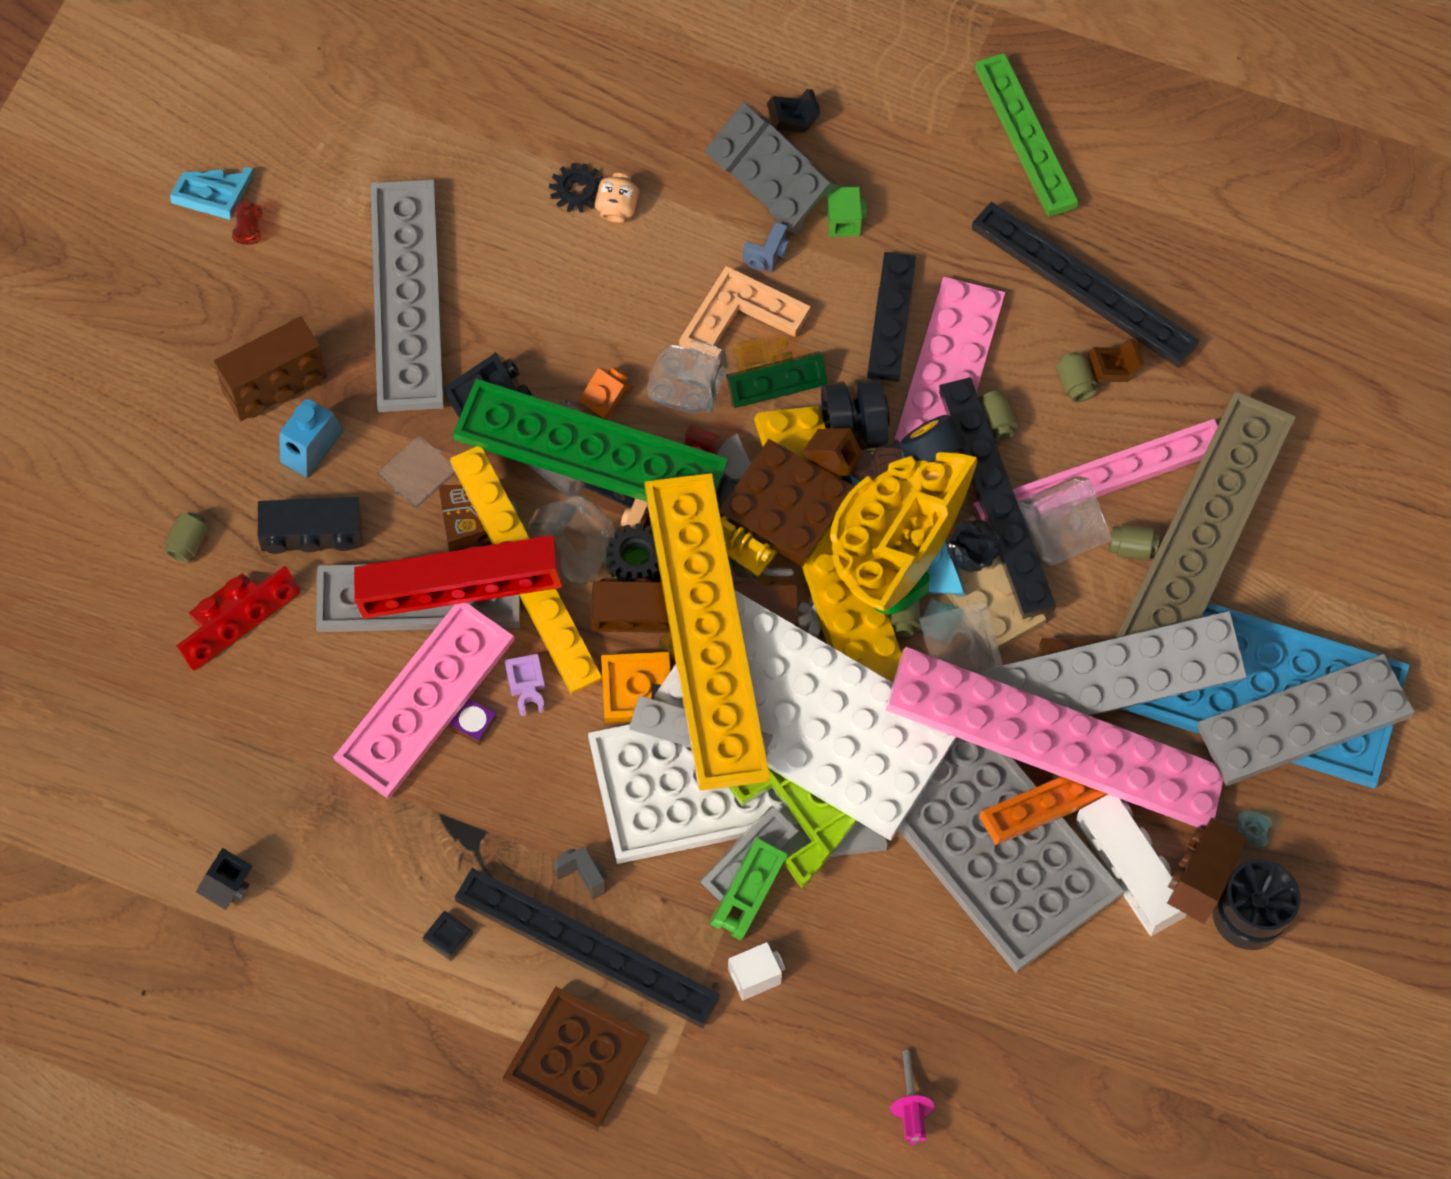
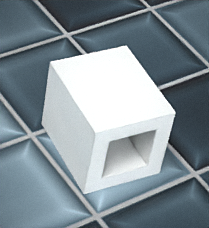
M767 942L728 959V971L742 1001L781 984L782 971L785 970V966L778 951L772 952Z

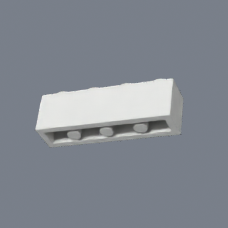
M1108 794L1080 809L1075 823L1105 869L1124 890L1123 896L1151 937L1182 920L1187 914L1167 904L1173 891L1167 887L1172 879L1168 862L1163 856H1157L1151 847L1152 841L1149 834L1143 827L1139 828L1133 820V812L1129 804L1123 799L1120 800Z

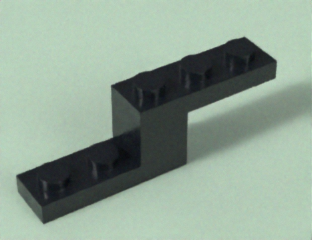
M884 252L867 378L879 377L880 380L900 382L916 260L914 255Z

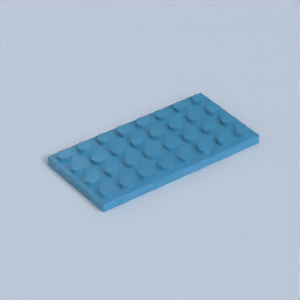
M1208 603L1202 618L1230 611L1247 678L1121 710L1200 734L1197 728L1199 721L1379 655ZM1387 658L1403 689L1410 664ZM1393 725L1291 763L1375 789Z

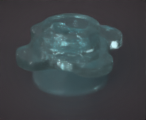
M1241 812L1238 816L1240 825L1237 832L1248 837L1247 842L1255 844L1258 848L1267 846L1269 842L1267 832L1272 826V820L1258 812ZM1255 827L1256 832H1252L1250 828Z

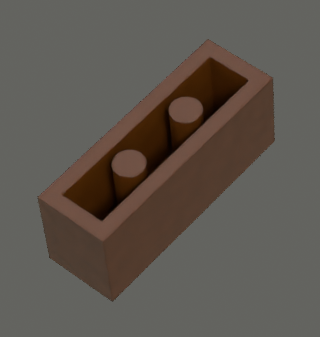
M1210 818L1204 829L1197 827L1188 843L1189 846L1193 847V850L1187 848L1178 864L1179 867L1183 868V871L1177 869L1167 886L1173 890L1167 904L1205 924L1220 900L1248 837L1213 818Z

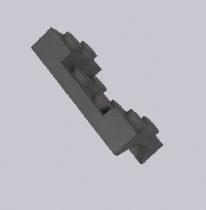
M745 102L742 103L705 149V152L725 171L730 172L769 209L768 212L781 224L786 225L789 232L798 235L803 231L805 217L822 197L836 191L839 187L836 182L754 106Z

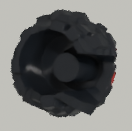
M967 519L960 521L950 533L949 544L946 545L948 554L956 562L958 568L967 572L981 571L984 567L991 566L993 560L998 557L1001 551L999 533L984 520L970 521Z

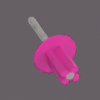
M904 1050L903 1062L907 1096L894 1101L890 1106V1112L894 1116L903 1119L904 1138L909 1140V1144L916 1145L918 1141L924 1142L926 1140L924 1116H927L934 1110L935 1104L927 1097L915 1095L911 1051Z

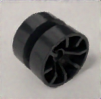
M879 377L856 379L853 390L854 400L850 398L848 387L844 381L821 385L822 417L826 429L850 428L854 437L855 431H858L864 448L887 445L888 426L890 424L889 408Z
M1268 860L1248 861L1240 865L1230 876L1219 902L1212 911L1214 924L1221 936L1238 948L1246 950L1266 948L1278 939L1297 915L1301 902L1300 890L1294 877L1281 865Z

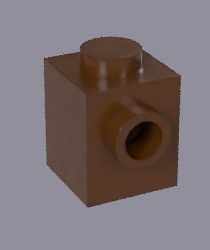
M850 428L818 429L803 450L808 461L835 476H848L863 455Z

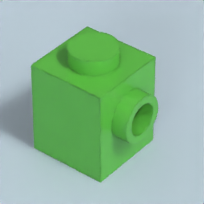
M840 185L836 191L828 194L826 199L828 236H860L862 218H866L867 215L866 199H860L859 187Z

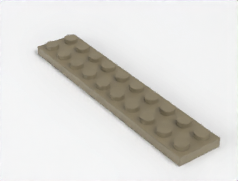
M1234 392L1116 638L1202 618L1296 416L1240 392Z

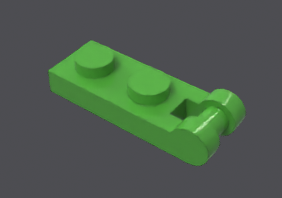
M755 837L720 904L713 912L709 925L717 929L723 927L731 932L730 935L732 937L742 940L788 854ZM733 906L743 910L738 919L728 915Z

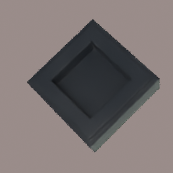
M443 911L422 938L423 942L451 961L472 936V930L446 911Z

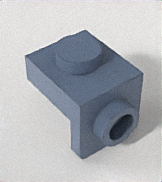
M775 222L764 247L751 242H745L743 262L755 270H765L772 273L779 257L785 258L790 246V240L787 239V226Z

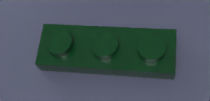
M820 351L726 374L730 398L734 408L820 387L822 384L828 383L823 356Z

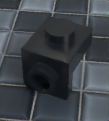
M806 89L799 99L772 96L767 102L772 124L780 130L806 132L820 115V107L813 89Z

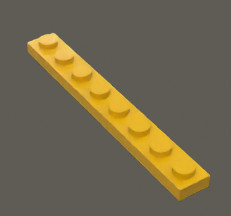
M476 446L450 458V463L492 544L530 539L483 449ZM551 589L519 594L570 694L572 695L601 681L602 676L557 590Z

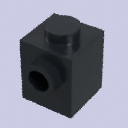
M222 848L206 872L196 893L226 910L233 899L240 902L250 884L245 879L253 866Z

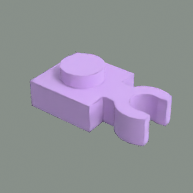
M538 654L505 660L511 696L520 695L518 699L520 715L526 716L525 705L529 702L536 703L539 713H543L544 700L541 694L536 692L545 690Z

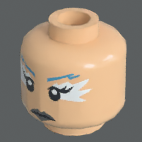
M614 173L612 177L601 180L595 200V208L600 212L601 218L611 222L622 223L625 219L634 215L639 189L631 182L630 176Z

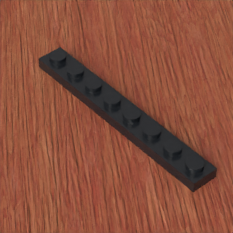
M992 201L972 222L971 229L1176 367L1180 368L1197 348L1199 339Z
M971 377L939 385V394L946 413L953 418L965 439V445L960 450L961 454L977 457V464L971 481L988 525L999 533L998 536L1001 539L999 557L1022 619L1055 611V601Z
M471 868L455 895V902L701 1028H704L720 999L719 993L474 868Z

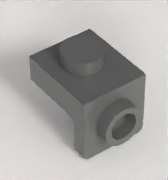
M585 847L577 851L575 849L567 850L554 862V872L558 879L577 871L592 899L605 894L607 874L599 860L593 862Z

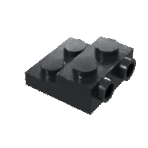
M496 352L443 388L459 418L475 379L533 396L525 384L520 386L516 377L520 375V372L515 363L510 358L505 360Z

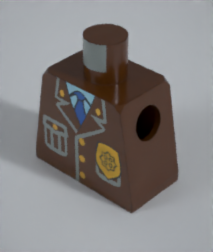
M440 485L439 493L449 552L492 544L463 486ZM511 500L510 502L517 514L516 502Z

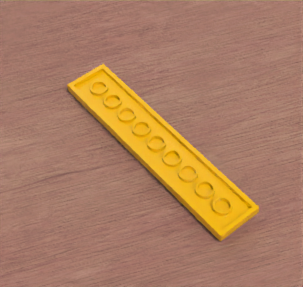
M818 406L758 412L754 418L762 446L770 439L806 460L808 459L803 452L804 448L818 429H826ZM830 527L804 567L802 566L827 645L893 683L901 658V651L892 624H890L889 615L880 613L869 604L863 602L840 579L831 556L833 551Z
M712 473L645 481V493L698 789L703 791L769 782L768 764Z

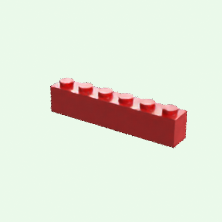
M554 535L537 536L532 539L514 542L505 541L495 545L469 547L464 550L437 552L432 555L413 558L405 557L395 561L374 562L354 567V601L363 619L562 588L561 554Z

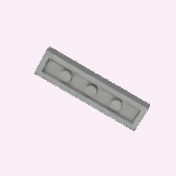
M643 696L638 697L629 727L630 730L691 747L684 708ZM761 731L767 758L773 735Z

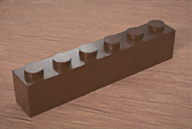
M603 578L600 581H593L591 631L671 633L662 582H653L651 579L646 578L636 579L633 582H620L616 578ZM745 580L733 584L735 591L797 626V585H788L782 581L770 582L768 585H758Z

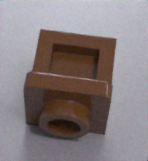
M1127 339L1119 348L1093 347L1087 353L1097 382H1128L1144 366V361L1135 339Z

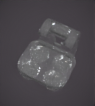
M691 341L689 349L676 345L668 346L659 353L647 383L646 392L648 397L659 405L688 413H697L701 410L713 413L720 386L729 369V362L725 351L714 345L698 341Z

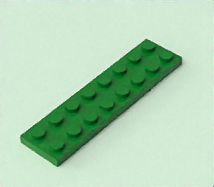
M475 379L453 432L454 441L473 447L478 446L483 450L647 502L645 481L712 473L715 493L717 494L728 464V458L479 379Z

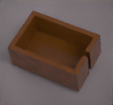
M302 316L214 360L222 393L240 422L247 418L257 417L264 409L276 403L286 402L294 394L305 388H313L323 379L327 378L321 347Z

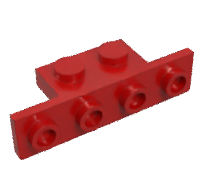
M283 566L259 585H256L241 573L239 576L230 579L224 587L213 595L200 601L194 609L188 612L194 623L200 628L178 643L176 647L190 669L195 671L300 594V589L288 568Z

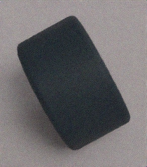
M950 415L938 416L912 430L900 442V448L906 457L913 456L916 461L923 460L927 462H935L938 452L957 453L965 445V439Z

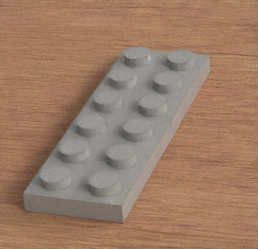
M367 564L317 566V632L435 630L454 606L450 605L363 619L354 601V567ZM519 595L468 603L502 628H520Z
M1382 654L1199 721L1197 728L1225 785L1229 786L1412 718L1414 710L1387 658Z

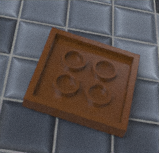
M768 439L720 507L719 514L721 518L723 516L728 517V522L734 525L737 530L743 527L745 529L744 534L752 533L753 538L758 542L769 544V548L804 567L831 527L841 503L855 486Z
M555 986L502 1077L503 1082L598 1132L650 1038L647 1033Z

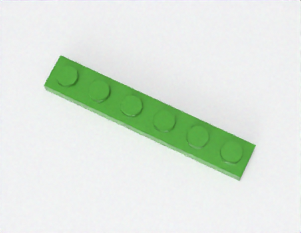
M1005 53L977 61L975 70L1047 217L1076 209L1078 200Z

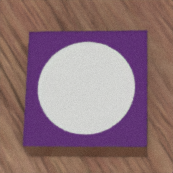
M468 699L455 715L449 727L455 733L480 745L496 720L497 715L486 707Z

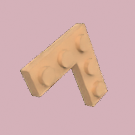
M725 266L679 339V346L708 359L738 310L796 337L810 314L811 306Z

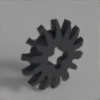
M571 163V170L569 171L563 166L559 168L563 174L561 177L556 174L552 176L557 184L549 183V189L557 191L550 194L551 199L561 198L556 203L558 207L569 203L567 212H571L574 205H578L579 212L583 213L584 203L589 208L594 209L595 205L591 200H596L598 185L604 179L603 176L595 179L598 170L594 168L591 172H588V164L583 163L582 169H576V163ZM572 184L585 185L586 187L582 189L583 194L577 195L575 191L570 192Z

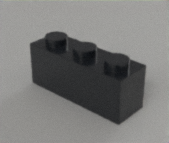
M359 497L258 501L257 537L261 551L281 554L286 550H301L311 553L319 549L334 548L338 551H349L353 548L362 547Z

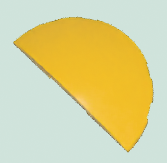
M938 452L935 462L916 461L913 456L906 457L890 463L888 471L874 479H871L870 476L865 477L848 493L838 508L832 523L830 538L833 555L831 556L840 579L845 582L855 596L870 606L885 612L911 591L937 556L957 518L976 468L977 457Z

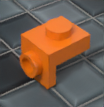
M611 367L610 370L598 368L578 401L601 417L608 419L624 392H631L634 386L626 381L628 376L615 367Z

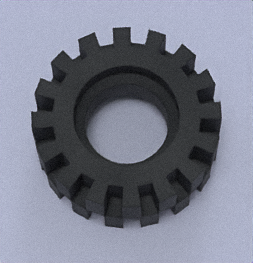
M635 523L636 529L631 530L630 524L624 526L623 533L620 529H617L614 532L615 538L610 537L608 546H606V563L610 576L612 578L616 576V579L620 582H633L640 578L651 579L653 582L654 578L659 581L661 576L652 527L647 525L645 530H641V524ZM641 547L647 550L650 557L645 564L632 566L624 560V553L630 548Z

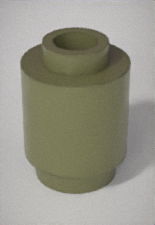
M1077 352L1063 355L1060 358V362L1056 365V370L1066 396L1071 397L1074 403L1092 398L1097 393L1095 389L1097 383L1086 355L1078 354Z
M991 391L982 395L979 401L993 438L998 442H1002L1013 437L1014 432L1018 429V423L1009 399L1003 396L1001 391Z
M188 511L187 514H179L165 541L167 546L164 552L176 561L189 563L191 558H195L209 531V527L205 524L206 519L191 511Z
M1121 524V527L1113 526L1109 552L1117 553V557L1149 561L1150 555H1156L1158 551L1159 535H1153L1154 529L1150 527Z
M920 599L898 613L888 614L896 637L909 638L920 630Z

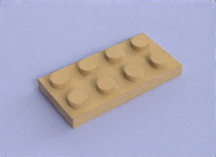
M974 516L968 518L970 521L976 520ZM953 526V527L951 528V530H950V532H949V534H948V536H947V541H948V543H949V540H950V533L952 532V530H954V527H955V526ZM999 555L993 560L991 566L984 567L978 572H967L957 567L967 595L963 597H956L954 594L946 595L989 656L1046 624L1047 619L1044 614L1022 619Z

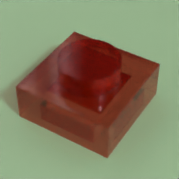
M690 424L685 434V445L715 455L718 454L721 436Z

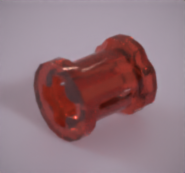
M240 203L234 207L236 228L232 231V238L237 243L245 245L258 243L261 239L258 221L262 217V209L253 203Z

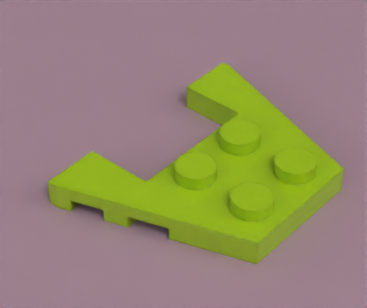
M768 768L769 782L728 787L742 807L773 788L810 838L811 843L784 861V865L802 889L808 885L858 822Z

